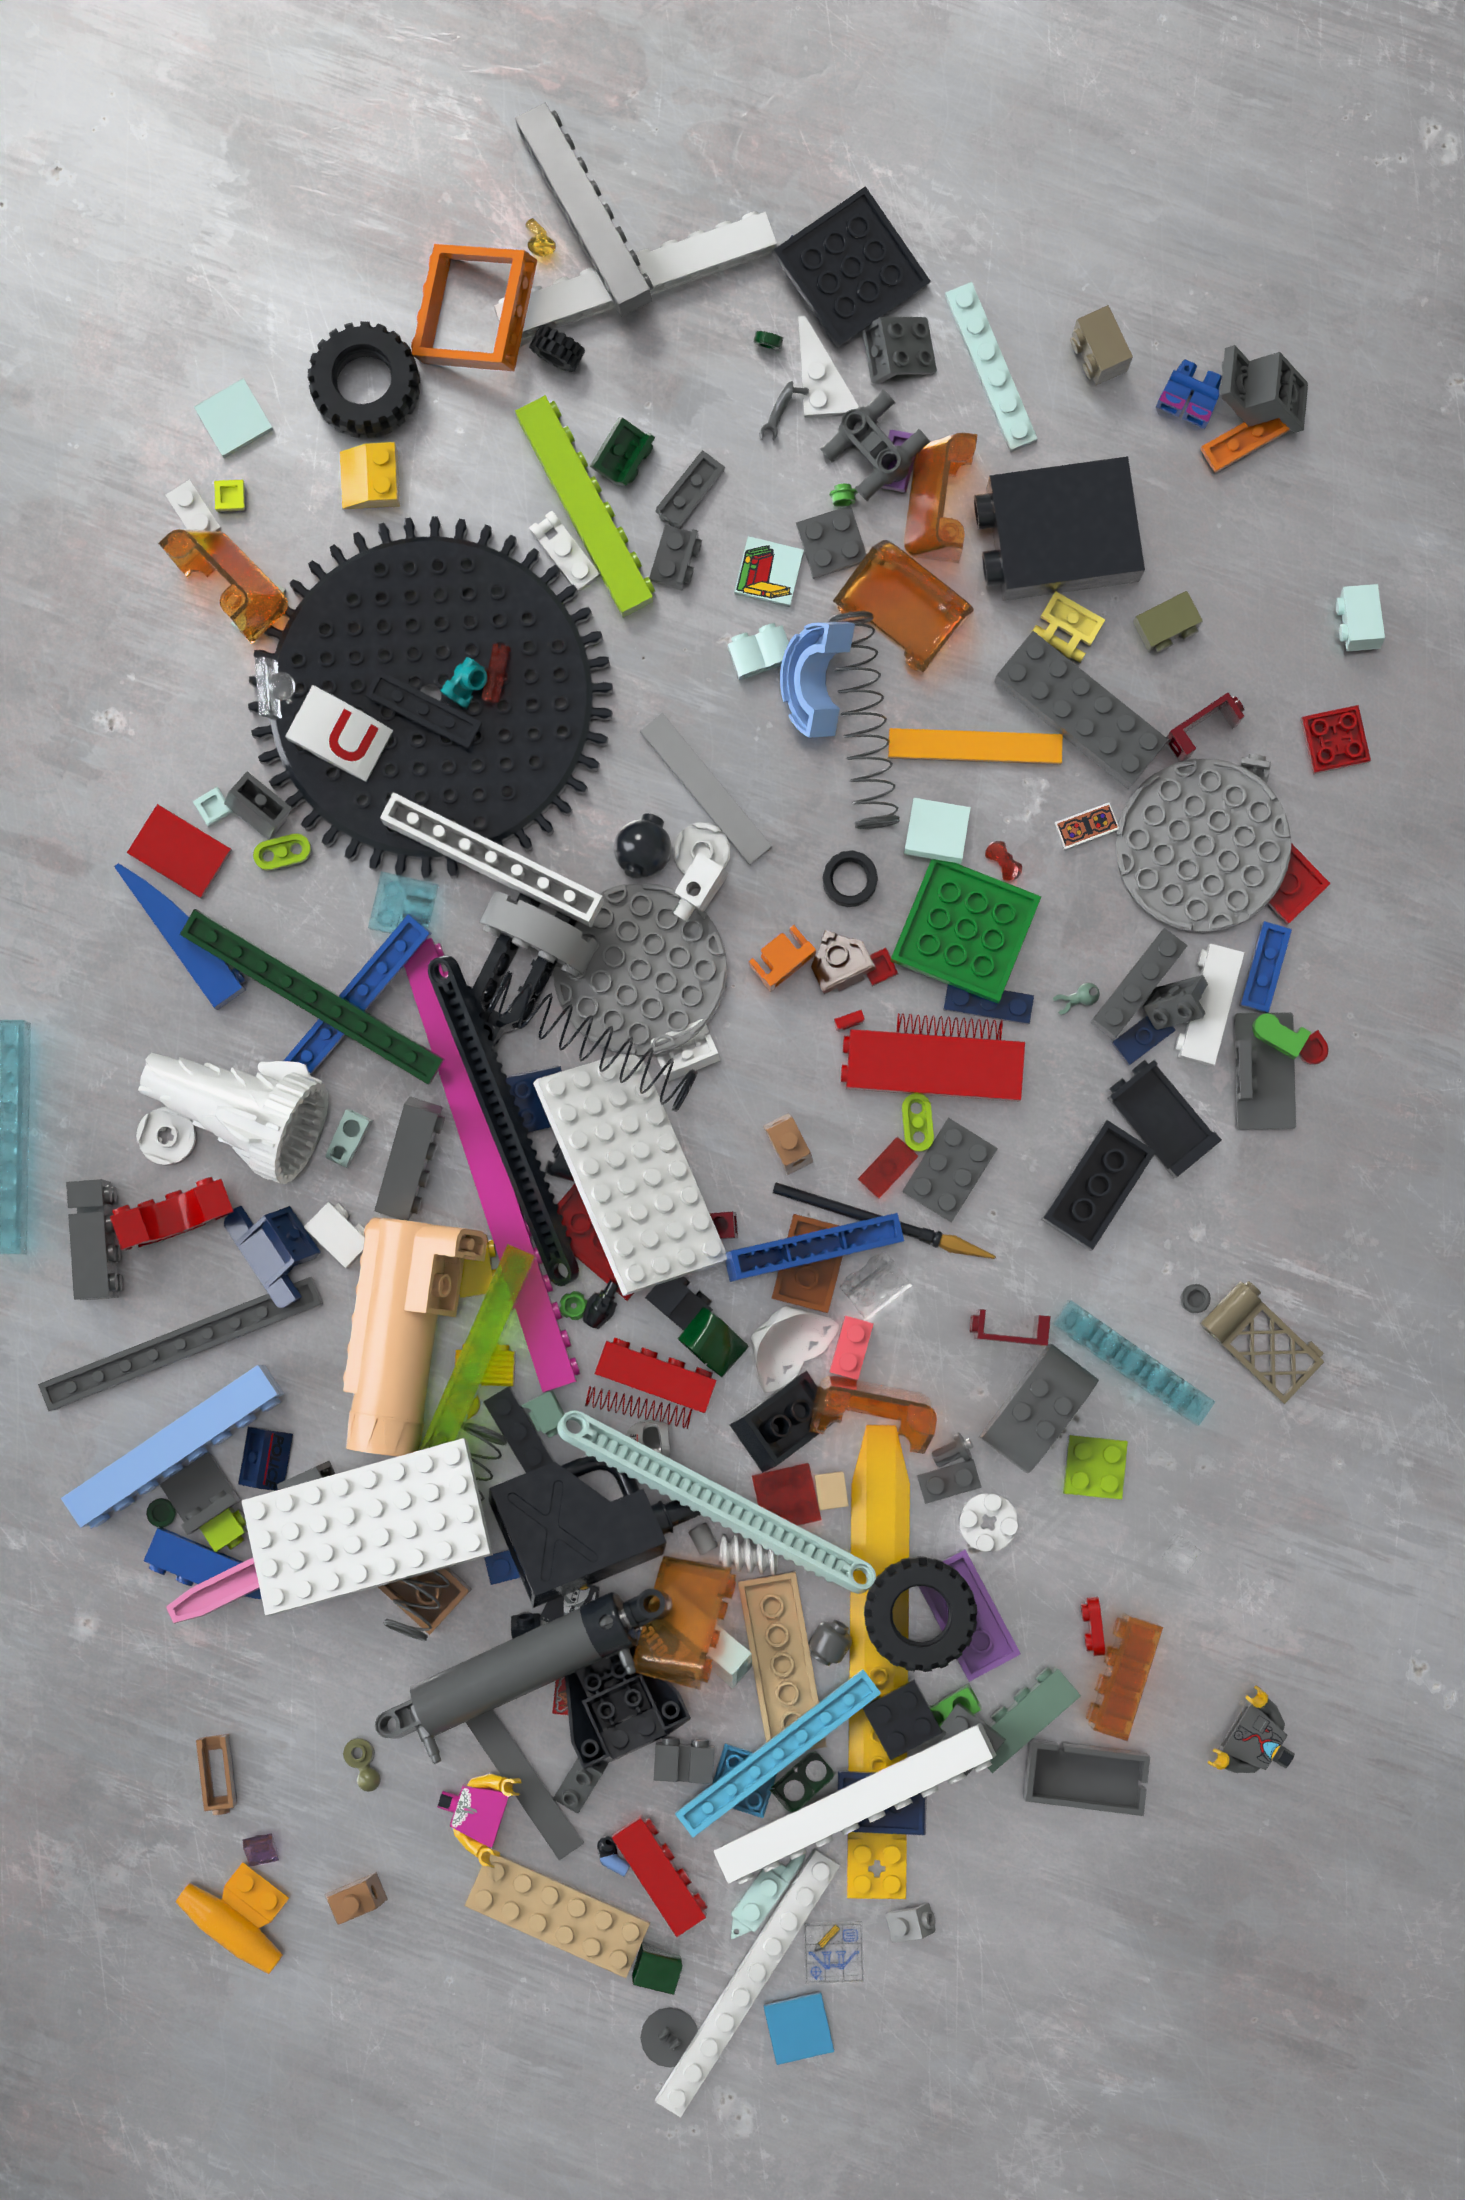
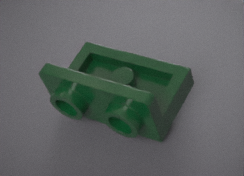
M619 417L590 464V467L615 485L626 486L632 483L638 475L639 470L637 467L642 459H646L653 449L652 442L655 436L651 433H644L623 417Z

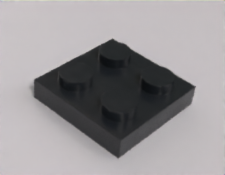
M915 1679L863 1707L890 1760L943 1733Z

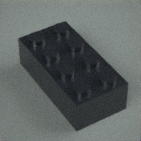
M1104 1121L1041 1220L1087 1250L1092 1251L1156 1151L1110 1121Z

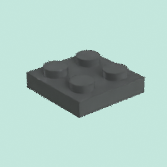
M851 505L796 522L813 579L868 562Z

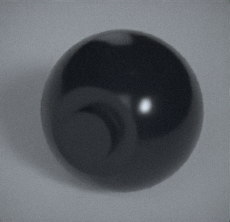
M645 813L642 815L641 820H633L625 824L615 837L614 855L616 861L625 874L631 878L640 879L641 877L657 874L666 866L670 859V837L666 830L663 829V819L654 814Z

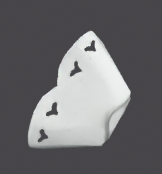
M789 1306L781 1307L772 1314L769 1320L757 1328L751 1337L758 1381L763 1393L772 1392L783 1387L799 1374L804 1361L816 1358L822 1354L836 1336L839 1324L829 1317ZM831 1325V1328L827 1329V1334L824 1335L823 1326ZM810 1341L819 1343L818 1345H813L811 1350H808ZM792 1365L790 1369H787L786 1374H783V1366ZM767 1377L775 1379L774 1382L770 1381L768 1385H766Z

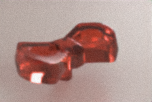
M994 841L988 845L985 856L988 859L997 861L1002 867L1003 880L1012 881L1017 879L1022 873L1023 866L1021 863L1013 860V855L1007 852L1005 842Z

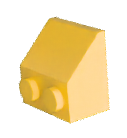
M395 442L366 443L340 451L342 509L400 507L398 450Z

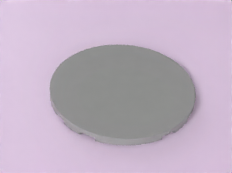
M1195 758L1183 760L1154 773L1132 794L1118 824L1119 830H1117L1116 836L1117 863L1121 877L1131 896L1147 913L1157 920L1186 931L1213 932L1224 930L1241 924L1256 915L1277 893L1284 880L1290 861L1291 834L1286 813L1275 793L1253 772L1240 765L1220 759Z
M644 883L623 884L603 891L600 895L603 896L604 904L592 927L579 921L575 928L583 932L582 936L586 938L592 937L599 943L584 974H578L577 977L571 976L561 970L563 965L558 962L553 970L557 998L563 1010L572 1004L573 1010L570 1022L576 1029L580 1027L588 1016L592 1015L593 1021L587 1039L595 1044L606 1029L613 1026V1033L607 1049L611 1052L617 1053L628 1038L632 1036L633 1044L629 1055L644 1056L652 1047L654 1049L653 1055L675 1049L695 1037L705 1024H708L721 1002L727 979V961L720 934L705 911L701 912L695 908L687 922L674 915L672 911L680 901V898L675 894L676 890L659 884ZM569 1008V1009L566 1011V1013H565L567 1017H568L570 1008ZM590 1019L580 1030L583 1036L586 1034ZM703 1019L689 1033L673 1039L666 1034L671 1031H683L688 1024ZM610 1030L598 1044L599 1047L605 1048ZM662 1037L670 1039L666 1043L655 1046L656 1041ZM630 1042L620 1054H627Z

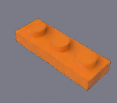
M1280 418L1250 427L1243 422L1204 444L1200 449L1213 472L1216 473L1284 435L1290 429L1281 422Z

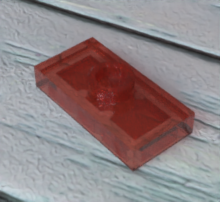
M897 1136L857 1180L879 1199L918 1158V1155Z

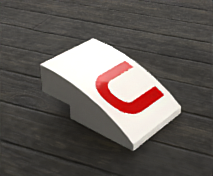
M312 685L285 737L288 741L312 752L315 756L367 782L393 730L353 706Z

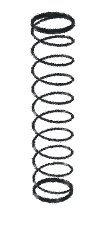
M510 971L506 973L487 1012H490V1014L493 1012L504 992L498 1012L499 1018L504 1017L529 987L519 1019V1029L524 1028L549 998L539 1031V1040L544 1039L570 1008L559 1042L560 1051L564 1050L573 1041L590 1019L579 1054L580 1062L589 1057L610 1030L600 1061V1072L606 1071L630 1042L620 1073V1083L626 1082L650 1053L641 1080L640 1093H646L670 1064L661 1091L660 1103L661 1105L666 1104L684 1083L672 1107V1111L677 1112L696 1079L697 1071L691 1069L672 1094L662 1102L673 1067V1058L664 1065L650 1085L642 1091L654 1052L652 1047L622 1081L623 1072L633 1044V1036L628 1038L608 1065L602 1070L603 1061L613 1033V1026L606 1029L591 1050L582 1058L593 1016H588L570 1040L562 1047L564 1035L573 1010V1006L570 1004L541 1037L551 1006L552 993L542 1000L527 1021L521 1026L532 991V983H528L501 1015L513 975Z

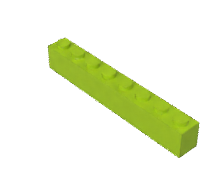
M546 395L515 410L520 426L622 617L624 618L653 603L652 593L656 591L649 577L647 576L643 579L638 569L642 565L635 551L629 553L625 545L629 540L621 526L616 528L611 518L615 517V514L609 502L603 503L598 495L602 490L595 476L589 478L585 470L588 467V463L581 451L576 453L571 443L575 442V439L568 426L562 427L558 419L562 415L555 401L549 403Z

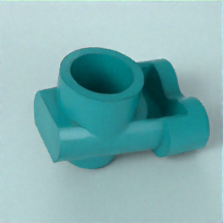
M466 657L463 663L455 668L454 676L450 681L447 680L440 692L467 709L473 698L471 696L473 690H480L486 684L487 673L483 666L473 659Z

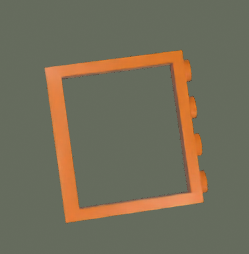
M434 244L432 254L429 257L427 280L423 285L421 309L417 314L416 333L411 342L413 357L424 364L514 372L537 259L525 250ZM451 259L512 264L493 353L433 348Z

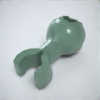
M1088 982L1080 985L1076 993L1069 996L1056 995L1053 1000H1070L1066 1008L1058 1012L1060 1015H1064L1070 1011L1072 1006L1082 1003L1087 1006L1095 1004L1099 999L1100 992L1095 984ZM1096 988L1098 991L1097 995L1092 996L1090 993L1091 989Z

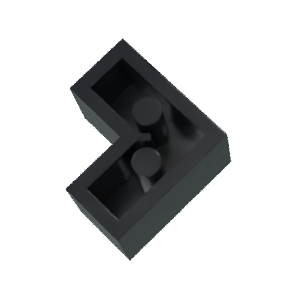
M684 1276L654 1286L645 1297L683 1331L703 1307L711 1312L713 1311L709 1307L712 1301L700 1290L695 1295L687 1288L690 1282Z

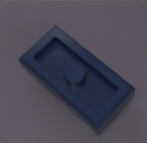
M1147 1015L1111 1043L1125 1062L1131 1065L1176 1030L1173 1026L1159 1030L1155 1029Z

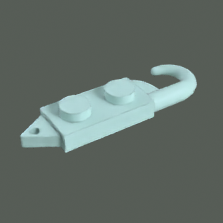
M805 1854L791 1860L787 1866L781 1864L768 1872H764L763 1869L760 1871L731 1912V1916H733L731 1939L757 1930L802 1866ZM735 1929L739 1930L738 1934L734 1933Z

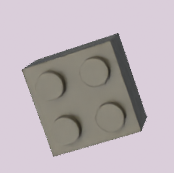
M1109 305L1078 318L1072 333L1073 337L1070 338L1076 354L1081 353L1085 361L1082 365L1089 380L1093 378L1097 386L1127 372L1133 355Z

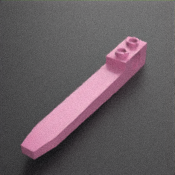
M251 1558L190 1588L166 1606L173 1623L205 1616L260 1589L254 1559Z

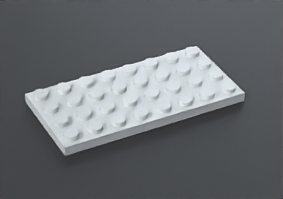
M619 1054L604 1072H600L601 1060L538 1078L533 1084L622 1295L626 1296L725 1263L727 1257L725 1248L666 1111L660 1103V1097L654 1084L646 1093H640V1084L646 1068L644 1060L626 1082L620 1083V1073L626 1054ZM629 1055L622 1081L629 1075L642 1056ZM614 1056L604 1059L602 1070L608 1065V1063L612 1060ZM648 1071L644 1080L642 1091H644L652 1082L651 1076Z
M465 1438L242 1500L265 1616L269 1617L493 1555L469 1445Z

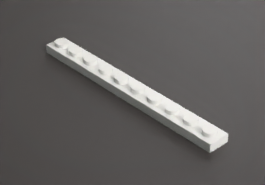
M813 1849L655 2098L656 2103L680 2118L682 2117L839 1869V1863L817 1849Z

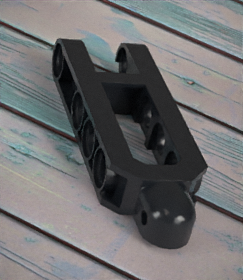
M522 893L519 894L516 900L517 902L522 900L537 908L541 904ZM558 911L555 917L573 927L578 922ZM500 934L499 938H497L470 993L477 1000L475 1007L481 1010L479 1017L485 1020L484 1029L490 1032L488 1039L494 1043L492 1049L497 1046L504 1031L510 1032L519 1028V1019L529 991L528 987L515 1002L510 1013L507 1012L504 1017L499 1018L498 1012L495 1010L491 1014L487 1012L519 946L512 943L513 938ZM539 956L536 960L533 959L531 963L533 967L523 987L520 986L518 989L520 992L528 983H532V991L521 1026L531 1016L557 964L556 960L554 963H551Z

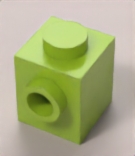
M233 1507L226 1509L199 1527L215 1552L220 1551L226 1546L230 1550L245 1541L242 1535L248 1532L245 1527V1516L239 1509L235 1511Z

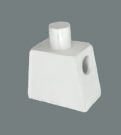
M699 852L675 891L680 901L672 913L687 922L695 908L703 912L728 876L724 867ZM694 888H701L698 895L691 896V891Z

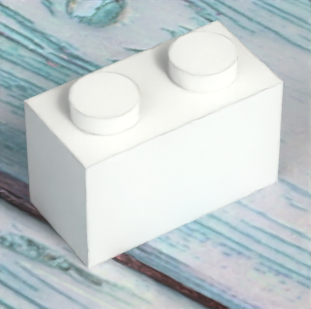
M328 1202L304 1228L348 1269L363 1253L365 1228L360 1223L354 1226L347 1219L351 1214L340 1203L334 1206Z

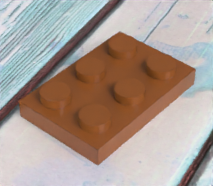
M793 1214L787 1238L839 1225ZM843 1256L778 1271L771 1299L828 1313Z

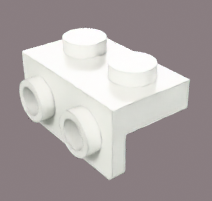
M703 1019L688 1024L683 1031H671L666 1034L673 1039L689 1033ZM706 1024L695 1037L685 1044L670 1051L656 1054L661 1069L670 1059H674L668 1082L686 1075L691 1069L696 1071L721 1060ZM662 1037L656 1041L655 1046L666 1043L670 1039ZM670 1064L667 1066V1068H666V1069L664 1070V1072H663V1074H664V1076H665V1079H666V1076H667V1073H668Z

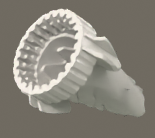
M151 1053L145 1059L146 1066L141 1075L139 1093L162 1102L172 1111L192 1119V1125L214 1133L218 1136L217 1140L233 1146L232 1148L248 1164L254 1173L267 1180L270 1179L280 1184H287L294 1180L306 1166L320 1139L328 1108V1091L321 1080L310 1075L306 1065L290 1061L260 1062L258 1065L260 1073L257 1072V1075L253 1076L233 1067L231 1071H228L211 1063L201 1065L179 1057V1060H176L169 1056Z

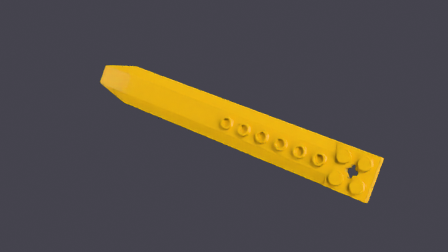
M866 1425L851 1482V1554L869 1563L875 1570L877 1577L889 1565L909 1557L910 1482L896 1425ZM855 1570L853 1572L854 1580L858 1584H866V1575L862 1571ZM909 1589L899 1595L893 1607L895 1627L907 1639H909ZM868 1590L859 1594L850 1591V1636L852 1638V1645L849 1650V1679L864 1669L881 1692L879 1696L872 1700L874 1701L908 1683V1670L891 1664L889 1660L880 1655L871 1642L864 1618V1606ZM863 1708L849 1718L848 1771L878 1772L907 1758V1752L892 1760L889 1759ZM864 1832L848 1833L847 1898L906 1899L907 1835ZM874 1860H879L880 1865L885 1866V1871L880 1872V1876H874L872 1871H868V1867L874 1865Z

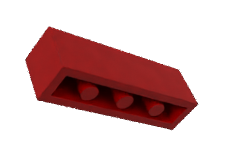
M615 1337L613 1342L606 1341L594 1374L699 1412H706L717 1381L712 1378L713 1372L699 1367L696 1368L695 1372L684 1368L685 1362L669 1357L668 1362L656 1359L657 1352L643 1347L640 1352L629 1349L631 1343Z
M640 1815L613 1833L611 1838L675 1936L678 1937L706 1918L707 1913L705 1909L708 1906L698 1892L694 1895L688 1886L692 1881L683 1868L678 1870L672 1860L676 1857L667 1843L662 1845L656 1837L659 1830L652 1819L648 1818L645 1820L643 1815Z

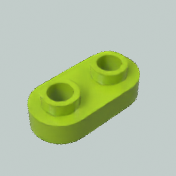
M290 834L260 842L255 847L253 859L257 866L265 871L300 864L309 858L311 844L301 834ZM301 845V853L293 854V846ZM273 852V860L269 862L265 861V853Z
M914 1093L907 1096L902 1103L904 1140L909 1149L915 1152H922L927 1150L934 1140L931 1103L926 1096ZM918 1103L921 1105L922 1110L919 1114H914L911 1111L912 1104ZM916 1132H921L924 1135V1141L921 1143L915 1142L913 1135Z

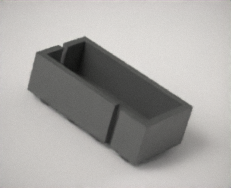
M103 1179L66 1182L68 1208H77V1214H68L74 1300L119 1298L118 1292L123 1290L122 1275L117 1274L116 1262L121 1261L120 1246L115 1245V1231L110 1220V1216L113 1215L112 1204L117 1203L116 1188L111 1187V1182Z
M1031 1739L1029 1742L1023 1798L1026 1802L1144 1816L1147 1789L1143 1785H1138V1780L1141 1783H1148L1150 1756L1142 1752L1062 1743V1747L1059 1748L1057 1742Z

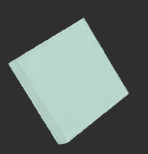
M244 378L194 406L223 458L273 430Z
M913 798L904 854L961 864L971 807Z

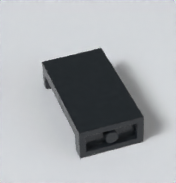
M1155 1059L1149 1064L1144 1060L1132 1070L1135 1075L1126 1082L1122 1078L1110 1088L1113 1094L1107 1099L1141 1140L1156 1151L1155 1157L1173 1178H1177L1221 1142L1222 1139L1215 1131L1212 1132L1159 1069Z

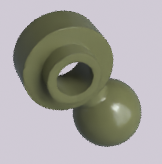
M357 1738L349 1741L343 1751L344 1760L349 1766L359 1769L357 1776L358 1786L367 1792L374 1791L378 1788L381 1780L379 1773L375 1769L370 1768L369 1765L374 1758V1748L365 1739ZM356 1748H360L363 1752L362 1757L359 1759L353 1756V1751Z

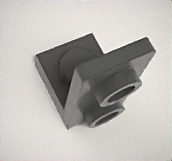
M577 1758L555 1794L554 1800L575 1813H579L608 1763L583 1769Z

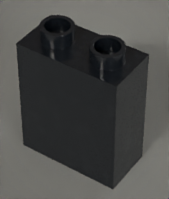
M1128 456L990 475L986 487L987 493L974 495L978 530L992 528L995 550L982 552L986 586L1000 585L1003 601L1054 594L1055 591L1063 593L1135 583L1140 581L1145 571Z

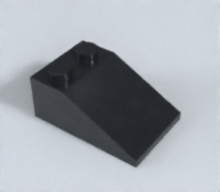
M805 1371L729 1425L763 1473L779 1465L839 1420V1417L809 1373Z

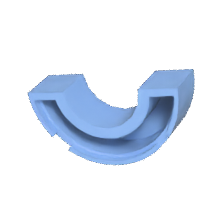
M818 622L804 626V630L800 634H795L785 650L780 671L783 702H788L792 713L788 716L792 723L801 733L809 738L835 736L840 708L832 702L828 695L826 670L835 654L850 652L855 627L854 623Z

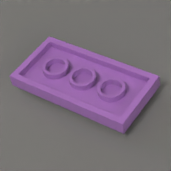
M964 1549L943 1560V1562L952 1566L966 1580L977 1604L976 1631L973 1633L969 1647H966L962 1655L957 1659L970 1682L1021 1653L967 1551ZM918 1586L943 1631L948 1621V1607L945 1599L940 1593L930 1587Z

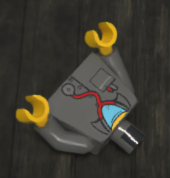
M1257 1685L1254 1686L1257 1690V1695L1254 1698L1246 1695V1705L1220 1747L1212 1750L1217 1753L1218 1757L1214 1762L1208 1761L1209 1765L1219 1770L1225 1769L1234 1773H1255L1260 1768L1266 1770L1272 1760L1285 1769L1292 1762L1295 1753L1282 1746L1287 1738V1734L1283 1731L1285 1722L1278 1707L1268 1698L1266 1692Z

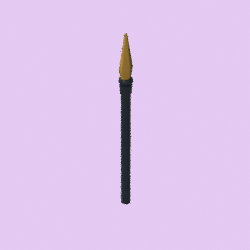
M778 1182L775 1183L772 1192L859 1221L882 1216ZM900 1221L903 1235L919 1239V1241L929 1245L932 1243V1246L935 1248L939 1246L950 1253L991 1259L996 1258L995 1255L955 1235H945L941 1231L934 1232V1230L928 1228H920Z

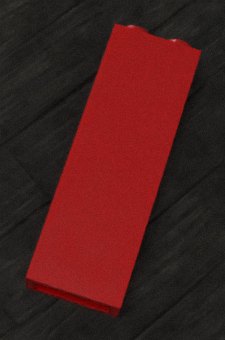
M850 1029V1035L844 1036L843 1053H848L847 1065H842L841 1082H846V1089L903 1094L919 1093L930 1096L1021 1101L1025 1042Z

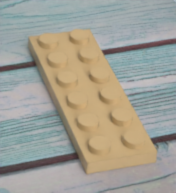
M796 1571L738 1581L749 1649L752 1653V1666L766 1743L819 1703ZM825 1737L808 1750L827 1747Z
M491 1854L489 1861L495 1867L491 1868L482 1865L464 1906L619 1976L627 1977L650 1925L649 1921L502 1855L497 1857Z

